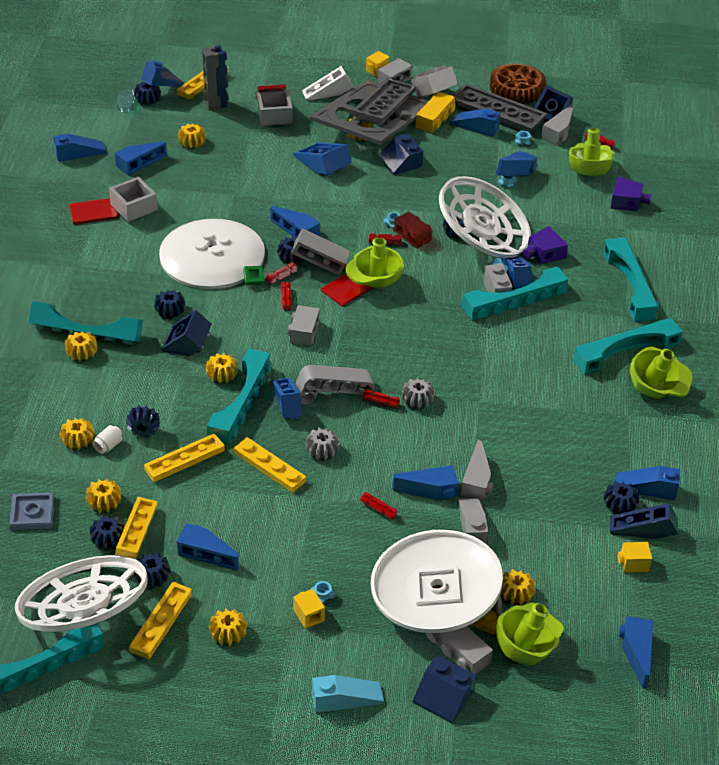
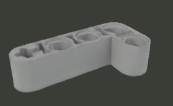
M321 365L304 366L295 383L300 392L301 404L312 403L319 391L363 395L365 389L372 392L375 389L368 370Z

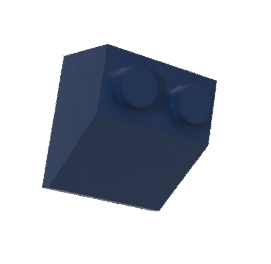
M408 133L394 137L379 154V158L391 173L396 175L423 167L424 151Z
M197 310L193 311L172 325L161 350L190 356L195 352L199 353L205 346L204 341L210 334L209 330L212 323Z
M436 655L425 670L412 703L453 724L475 691L477 675Z

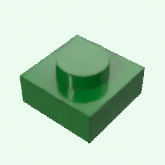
M244 266L245 285H263L262 266Z

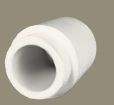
M109 425L95 437V440L92 442L93 447L100 454L108 453L122 441V432L118 427Z

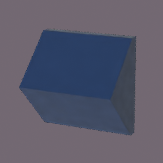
M546 85L534 109L547 113L545 120L549 121L572 105L573 97Z

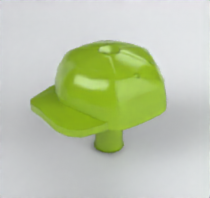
M591 128L587 130L588 136L585 143H578L575 147L570 148L569 161L573 171L579 174L600 176L606 174L611 168L614 151L607 145H601L599 142L601 131Z
M376 238L372 241L373 246H369L354 255V259L346 266V275L359 285L384 289L401 277L404 263L398 252L386 247L387 242L385 239Z
M647 347L636 354L630 366V375L635 389L646 396L660 399L667 395L685 397L689 392L693 379L692 372L688 367L680 363L669 349L661 350L656 347Z
M529 603L523 606H513L501 614L496 623L495 633L499 646L507 658L531 666L538 664L555 650L559 644V637L564 630V626L549 613L544 605Z

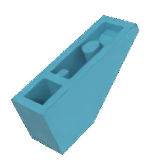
M339 675L312 678V696L315 713L384 704L380 682Z

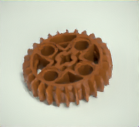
M507 63L506 66L502 64L501 67L498 66L493 70L490 76L489 87L493 94L517 103L529 104L530 101L534 103L535 100H539L546 87V77L540 69L536 70V67L532 68L531 65Z

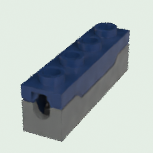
M221 45L202 48L205 103L208 110L227 107V101H229V95L226 91L228 80L225 75L228 74L225 64L227 60L226 51H223Z

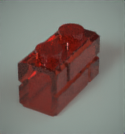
M408 211L403 216L400 215L395 218L394 231L402 235V238L416 249L423 246V244L431 242L432 228L429 224L421 221L418 216Z

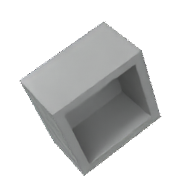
M445 65L419 73L415 79L411 80L412 85L416 86L415 94L417 97L434 94L458 84L452 66L445 67Z
M289 90L257 92V108L261 126L292 124V104Z
M140 177L109 188L110 204L127 222L157 211L156 193Z

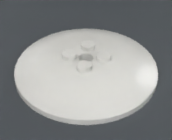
M203 219L184 224L173 230L162 242L159 256L163 270L175 281L198 289H223L245 281L244 266H262L265 248L259 235L241 223L225 219Z
M452 530L423 531L399 540L380 556L371 575L373 599L384 616L401 627L424 633L449 632L476 622L487 614L497 602L503 585L501 564L493 550L474 536ZM435 585H442L439 589L432 588Z

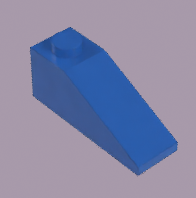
M153 60V62L146 61L141 79L149 85L181 87L185 84L163 66L162 62Z
M492 109L456 113L449 124L494 137L499 129L501 113Z
M72 134L53 136L54 150L58 162L106 153L103 141Z
M160 141L128 146L115 153L116 167L130 175L167 156L166 142Z
M523 151L508 155L499 160L496 175H529L537 169L538 163L536 162L538 157Z
M276 206L270 207V221L294 238L298 237L302 228L320 236V222L310 215Z
M521 256L503 258V262L508 266L507 275L513 288L519 289L531 284V265Z
M291 377L272 380L282 417L296 419L297 416H301L300 392Z
M450 465L393 474L392 489L396 492L439 500L457 497L459 483L453 466Z
M656 466L616 473L615 481L620 484L624 480V483L627 485L632 483V488H637V492L640 495L676 500L681 469Z
M185 524L177 540L178 556L239 570V554L208 529L199 525Z
M626 616L625 624L620 625L619 638H623L622 648L642 688H647L651 668L653 620Z

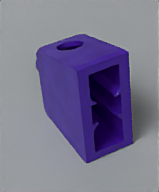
M618 177L610 208L637 211L640 203L650 205L652 195L642 193L644 186L642 183Z
M548 226L529 237L528 247L523 250V254L527 259L534 257L539 263H548L565 259L568 244Z

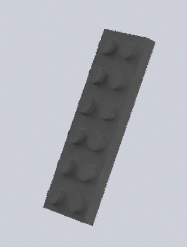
M387 78L353 109L352 116L357 117L359 120H367L373 124L382 125L415 92L416 86Z
M466 83L452 95L455 97L454 103L457 107H462L469 111L492 109L501 113V123L527 131L530 134L538 128L547 116V113Z

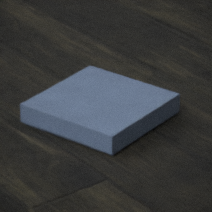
M54 492L12 494L10 530L52 529L55 503Z

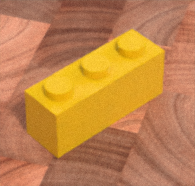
M437 92L416 114V128L433 133L454 112L456 107L454 103L455 97Z

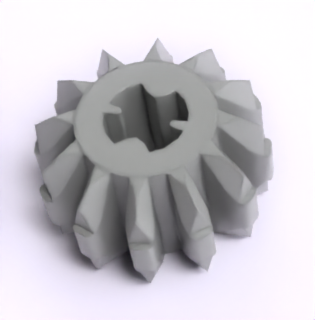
M416 378V380L410 379L408 383L404 384L402 397L405 405H411V408L418 407L420 410L422 406L427 408L429 404H432L435 390L431 382Z
M320 428L317 431L312 430L306 438V450L309 452L310 457L316 456L317 460L320 458L325 460L328 457L333 458L339 450V438L334 431H329L328 428L325 430Z

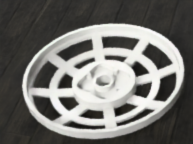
M455 177L446 182L439 194V204L444 218L457 235L472 247L491 256L513 258L523 253V250L528 247L531 230L525 215L507 194L492 184L474 177ZM455 186L475 187V195H459ZM448 189L452 191L455 197L450 207L444 202V194ZM482 190L496 197L504 205L498 209L491 202L481 198ZM463 200H473L475 204L467 206ZM457 203H459V205L464 210L462 214L455 211V205ZM481 203L490 208L491 210H493L494 212L482 206ZM510 210L513 213L521 230L512 229L504 215L505 212ZM456 217L463 220L466 227L462 228ZM498 217L502 220L506 228L501 227ZM468 233H472L475 236L479 237L480 241L474 239ZM499 233L507 234V239L503 242L496 236ZM513 235L523 236L522 245L519 250L509 246ZM492 239L498 245H488L486 240ZM506 249L510 253L499 252L495 250Z
M97 556L68 563L47 572L29 584L17 598L15 604L16 615L24 626L38 631H67L98 623L126 609L141 596L148 582L146 569L139 561L123 556ZM101 567L128 569L121 577L100 575ZM92 569L90 577L79 579L66 585L59 580L70 574ZM136 572L142 581L138 587L130 590L126 580ZM98 582H111L113 584L108 587ZM49 584L56 589L42 603L30 601L37 592ZM121 586L123 593L111 597L110 593ZM62 594V596L58 599L57 604H50L55 598ZM118 601L112 608L105 609L110 603ZM25 608L38 609V615L41 620L30 621L24 617ZM46 610H59L60 614L48 618ZM64 618L72 619L71 622H56Z

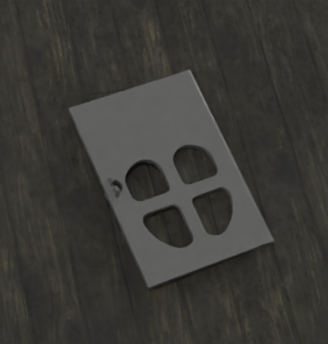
M367 80L310 115L309 119L380 145L415 121L416 114L429 101L411 95L394 112L398 117L394 120L387 119L382 124L384 125L383 127H361L359 125L366 120H359L357 117L350 121L339 119L336 116L337 111L352 114L355 107L348 104L354 102L361 103L380 85L379 83Z

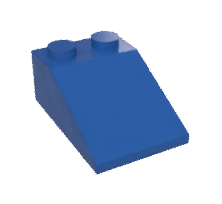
M318 142L293 153L297 159L313 171L322 173L325 176L333 174L334 170L345 169L346 165L352 163L347 144Z

